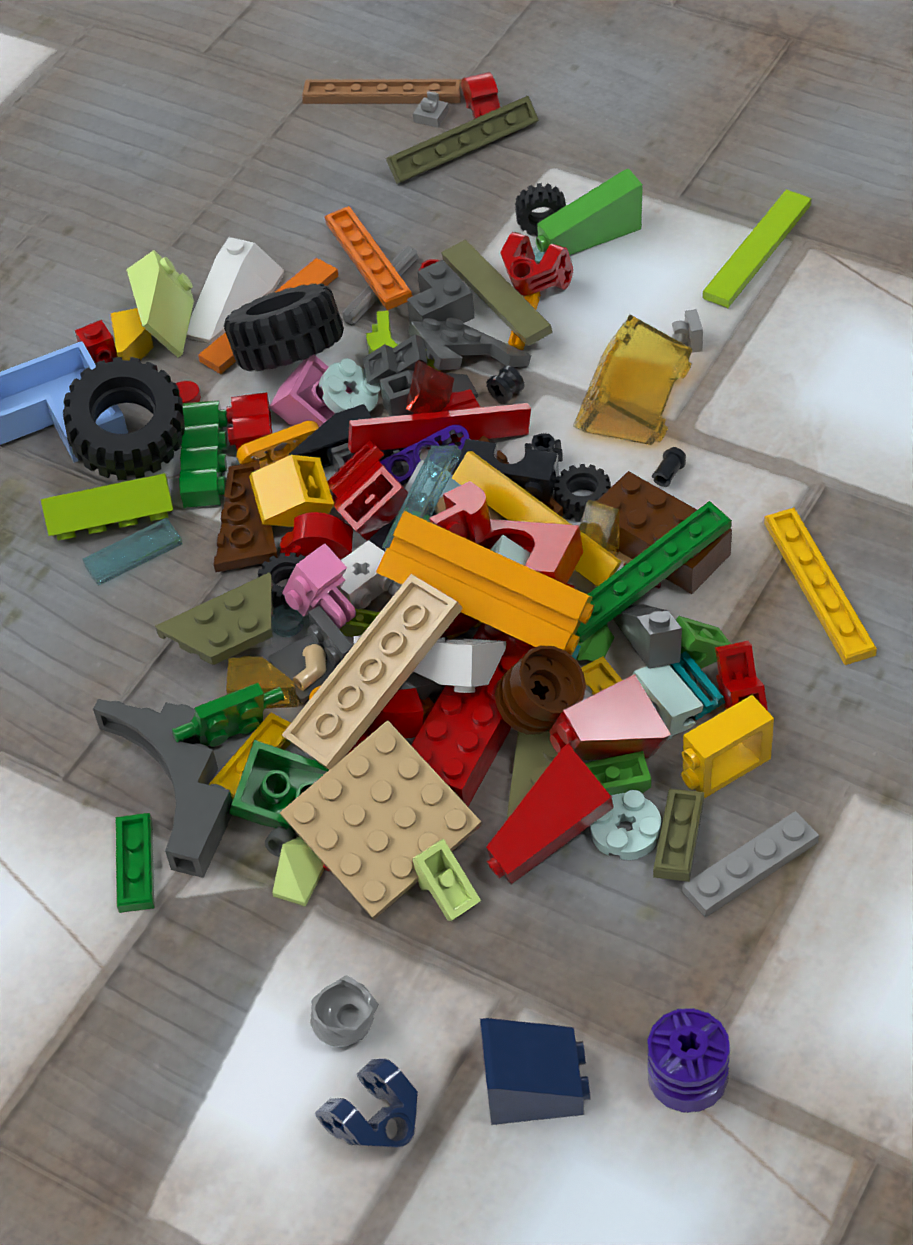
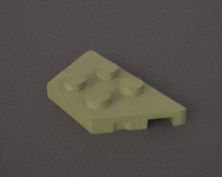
M271 574L262 575L155 625L158 636L162 639L168 637L178 642L181 649L188 653L199 655L200 659L211 665H215L272 638L273 581Z

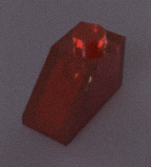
M418 360L415 364L406 409L416 414L441 412L450 402L455 378Z

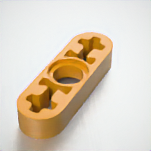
M305 421L248 442L238 449L236 458L239 464L259 461L260 467L263 468L289 456V453L315 432L319 426L314 421ZM287 443L283 449L274 451L277 445Z

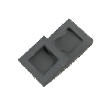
M414 334L394 348L384 344L363 358L367 383L370 385L378 384L380 379L407 370L414 371L428 363L424 339L417 334Z

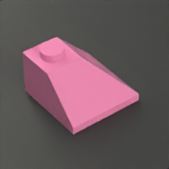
M316 355L303 360L280 386L269 408L290 426L305 421H314L319 427L335 414L322 399L324 395L322 386L319 388L320 378L328 366ZM349 387L345 390L349 394L353 392Z

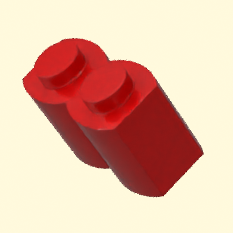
M267 392L231 397V406L226 407L228 424H233V427H228L227 431L230 446L235 445L236 451L248 442L272 434L271 410L269 408Z

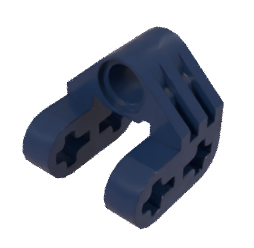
M372 1059L357 1073V1077L374 1097L386 1099L390 1103L389 1107H382L368 1122L357 1108L344 1098H330L315 1112L318 1121L332 1136L344 1139L349 1145L403 1147L414 1136L418 1091L393 1062L388 1059ZM390 1119L395 1120L397 1124V1133L392 1139L386 1133V1125Z

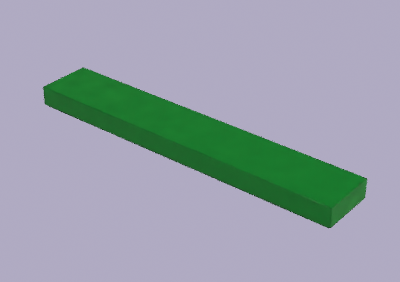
M708 501L587 595L593 597L590 604L594 605V610L587 624L581 622L576 635L580 637L579 642H584L732 527V520L712 502Z

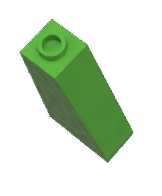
M628 168L537 223L538 236H536L535 242L538 250L545 254L549 245L556 244L566 247L569 255L641 230L643 184Z

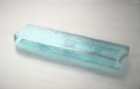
M457 445L431 446L382 545L385 551L389 548L394 538L393 533L404 511L429 521L462 453Z

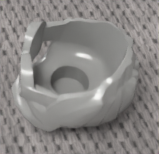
M345 975L332 985L326 986L311 1000L310 1024L315 1035L322 1042L332 1046H348L362 1040L367 1035L379 1004L363 984Z

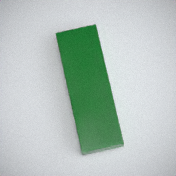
M144 813L115 817L117 909L119 913L155 908L151 814Z

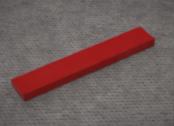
M528 403L351 420L349 421L348 449L350 453H357L368 441H372L380 450L405 448L451 425L464 427L472 440H479L483 435L487 439L529 435L531 407ZM456 434L451 435L452 441L450 443L461 442L464 436L458 437Z

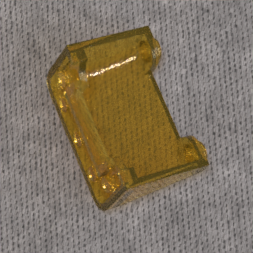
M629 314L606 346L599 360L573 427L584 433L652 445L655 441L660 443L668 430V426L665 425L666 418L662 414L674 383L679 377L684 379L691 368L692 363L688 360L693 349Z

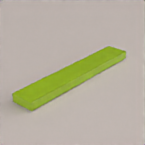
M786 189L705 287L703 299L729 308L810 208L812 198Z

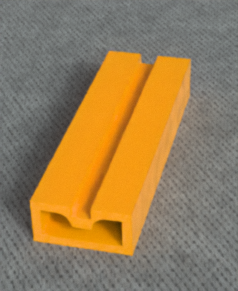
M407 511L403 512L393 533L394 538L389 548L386 549L376 573L399 584H403L412 574L456 600L463 608L461 612L534 647L555 646L565 650L570 655L574 653L580 639L576 635L581 622L587 624L594 610V605L590 604L593 597Z

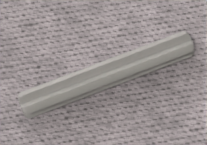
M406 246L390 262L400 276L418 259L417 250ZM369 285L342 311V319L345 322L355 324L378 300V297Z

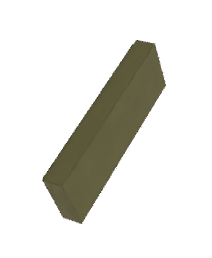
M669 789L653 868V878L690 882L704 804V792Z

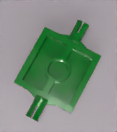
M258 682L195 707V715L189 723L172 728L173 737L178 743L195 735L198 744L214 747L224 743L229 737L236 734L251 733L263 722V711L267 706L284 701L283 691L280 687L264 693Z

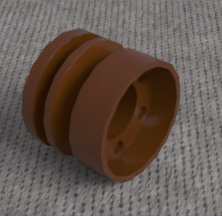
M538 646L529 650L497 682L495 690L497 709L503 720L514 730L527 735H540L552 728L563 710L584 699L586 689L584 673L577 660L565 650L555 646Z

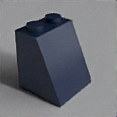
M494 1018L480 1019L491 1125L584 1115L583 1100H591L588 1076L580 1077L579 1065H586L583 1041L576 1042L574 1027Z

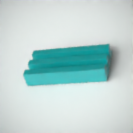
M686 651L681 654L680 662L670 664V667L703 704L702 712L693 716L696 721L725 703L724 696ZM683 667H687V669L692 673L696 680L710 695L713 701L710 702V700L701 691V689L692 680V678L687 674Z

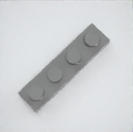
M795 811L692 878L690 882L683 884V893L706 918L816 845L819 840V834Z

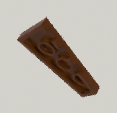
M259 461L229 466L224 493L225 503L224 509L221 512L220 533H218V548L213 563L215 572L262 564L265 561L270 562L269 558L272 556L278 558L272 525L262 524L249 478L252 472L261 469Z

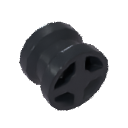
M509 365L502 367L499 375L491 376L486 382L491 396L502 404L509 402L512 394L520 393L525 387L520 373Z

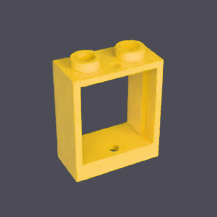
M753 695L683 735V771L681 776L689 789L704 792V799L771 759L774 717Z

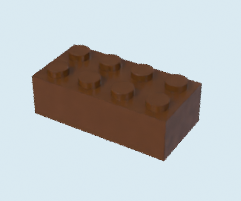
M628 471L589 508V534L633 560L697 511V509ZM728 529L665 579L693 594L731 555L732 529Z

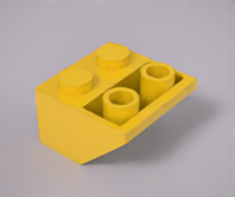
M290 455L252 472L249 476L262 524L294 527V517L310 512L329 514L334 506L320 458Z

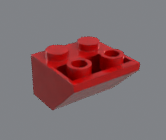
M379 460L340 498L335 494L332 495L336 510L367 541L414 500L413 496Z

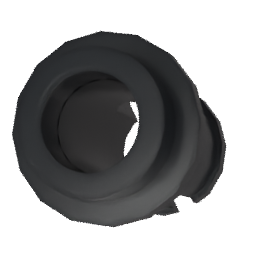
M671 447L664 451L662 455L663 460L652 474L653 481L659 486L668 487L677 471L686 465V454L677 447Z

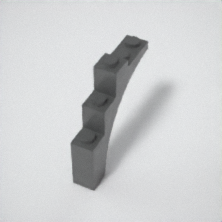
M98 699L93 711L99 729L122 736L143 748L161 765L172 781L176 808L173 830L165 849L171 870L204 878L232 817L229 811L233 800L230 790L217 784L209 785L218 771L213 749L203 744H195V735L178 743L173 737L172 728L189 723L195 715V709L184 704L175 705L165 702L159 713L150 708L141 709L128 706L120 701Z

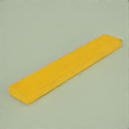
M473 451L466 453L452 476V479L460 485L471 481L480 487L486 495L487 505L507 520L572 525ZM580 531L583 554L574 570L598 587L616 573L622 561Z
M793 507L764 516V524L844 665L876 656L877 648L796 509Z

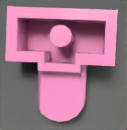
M323 544L296 564L282 592L287 604L292 609L298 610L304 617L308 614V611L320 605L338 629L356 615L354 606L340 592L345 582L343 574L347 567L326 544Z

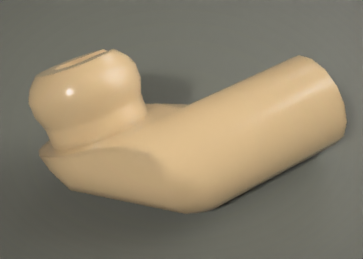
M308 645L303 650L306 668L293 678L295 685L302 691L306 690L326 673V653L320 645Z

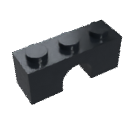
M472 439L465 440L456 464V470L466 453L473 451L539 501L550 502L554 491V483H556V477L559 475L558 453L527 448L526 454L521 461L514 464H504L497 459V443Z

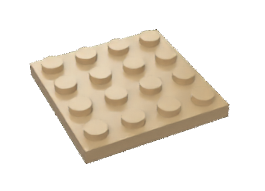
M388 720L280 812L286 822L373 920L418 882L419 876L416 874L412 858L441 839L445 840L452 852L482 826V822Z

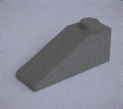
M638 604L629 606L613 618L649 669L680 662L682 628L668 610Z

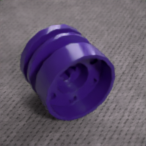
M694 1008L676 1009L663 1015L652 1026L647 1039L648 1084L654 1096L666 1107L683 1113L700 1112L713 1106L724 1095L728 1083L730 1061L729 1035L720 1021L711 1014Z

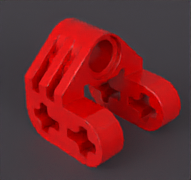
M512 232L500 251L513 287L523 296L532 295L552 286L565 290L572 280L573 265L566 247L556 244L549 245L540 263L536 264L535 254L529 237Z

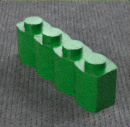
M219 400L183 403L185 431L182 436L179 479L183 508L221 505V498L225 493L226 478L222 476V472H227L226 454H222V451L228 448L226 431H223L224 427H228L226 409H221Z

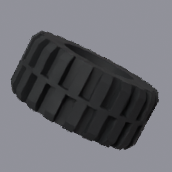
M316 283L283 289V291L274 292L265 297L255 299L253 302L246 303L240 306L239 309L232 311L231 315H228L224 322V329L237 365L243 370L251 372L253 370L263 371L265 369H275L283 365L287 366L296 361L305 360L314 354L317 355L323 352L324 349L333 346L335 342H338L344 331L331 289L324 284L317 285Z
M122 357L113 358V361L108 363L102 360L95 363L96 367L91 370L88 367L80 373L81 379L76 378L70 384V392L65 394L63 401V419L67 439L75 457L79 461H83L84 466L90 471L98 469L99 475L110 478L111 475H117V480H127V476L135 475L136 479L145 477V472L151 470L152 473L159 471L162 462L169 463L174 458V451L180 449L182 436L185 431L182 398L176 383L171 382V376L164 370L158 372L157 365L149 361L146 364H142L139 358L130 357V361L122 360ZM122 403L140 405L153 414L151 420L143 428L128 434L111 433L96 424L98 417L106 409Z

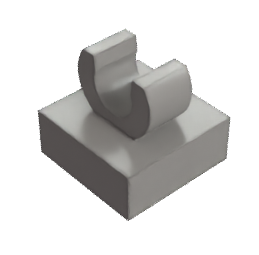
M428 91L427 98L424 97L413 113L414 122L439 127L449 112V105L447 102L439 101L438 93Z
M697 309L685 311V322L675 321L672 323L674 331L672 339L676 346L684 345L688 342L691 353L700 352L703 349L702 324Z

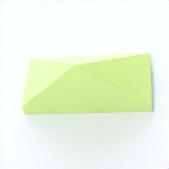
M301 837L282 844L272 893L274 897L306 907L324 871V863Z

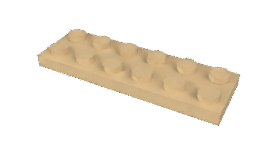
M410 574L284 731L282 736L330 770L348 754L461 612L462 606L456 600Z

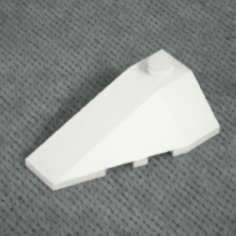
M229 237L212 265L190 318L186 338L212 344L225 333L224 322L226 317L231 315L232 311L275 291L285 275L284 269L255 243Z
M354 636V644L361 636ZM439 638L413 672L441 685L454 686V692L472 693L475 692L476 686L489 684L506 649V641L464 639L446 640L445 642V638Z

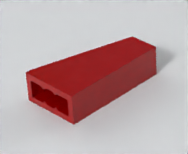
M569 744L562 747L486 846L490 859L486 862L499 879L505 876L509 883L513 884L614 808L612 796Z

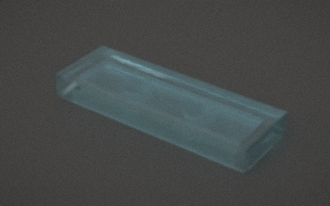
M165 518L82 560L84 566L99 586L182 545V540L169 520Z

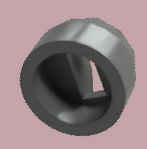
M279 826L270 832L265 840V846L273 855L280 857L282 844L295 839L296 836L293 830H285L284 826Z

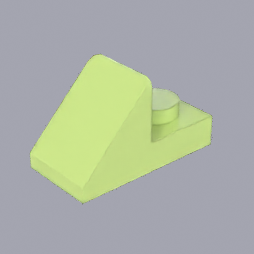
M441 839L412 858L416 874L419 876V887L421 890H429L448 921L454 920L481 901L444 839Z

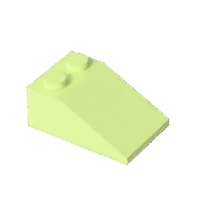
M153 250L126 270L142 326L179 358L183 355L194 303L190 290L193 286L184 273L179 274L175 270L174 265L167 257L162 258Z

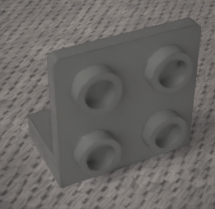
M320 605L308 611L311 624L308 627L309 634L268 657L270 665L301 703L309 700L311 691L325 682L353 647ZM308 645H320L326 653V673L306 690L302 691L295 685L293 678L306 668L303 650Z

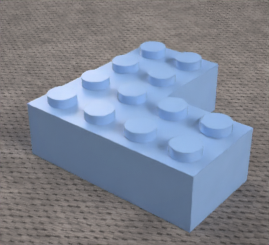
M82 341L0 372V445L54 425L73 462L79 461L73 454L72 447L69 446L63 419V401L65 394L70 392L69 386L76 378L80 380V373L89 367L92 370L96 367ZM118 404L106 409L96 421L99 427L108 432L128 434L124 415Z

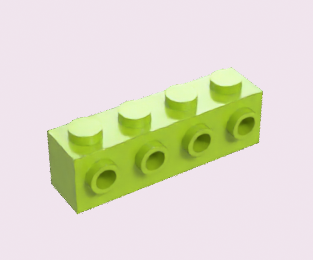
M166 473L40 499L48 536L56 535L57 541L76 537L75 531L87 528L88 534L106 531V524L118 522L119 528L138 524L137 518L148 515L150 521L168 518V511L174 510Z

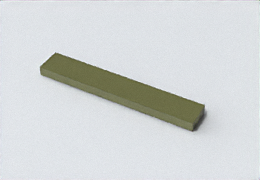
M526 96L386 158V161L396 184L529 126L539 121L529 96Z
M466 239L441 252L443 260L527 347L553 333L551 324Z

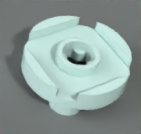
M345 358L341 362L330 365L319 381V388L322 386L324 392L322 399L334 413L365 404L370 413L378 402V392L381 389L380 383L368 384L365 370L356 365L351 359ZM349 387L353 392L349 394L345 390Z
M637 790L611 795L614 808L590 825L593 843L602 853L608 856L609 852L614 855H620L621 860H634L649 854L657 845V839L661 832V816L658 809ZM624 821L633 823L632 830L626 831L624 827L618 829L617 826Z

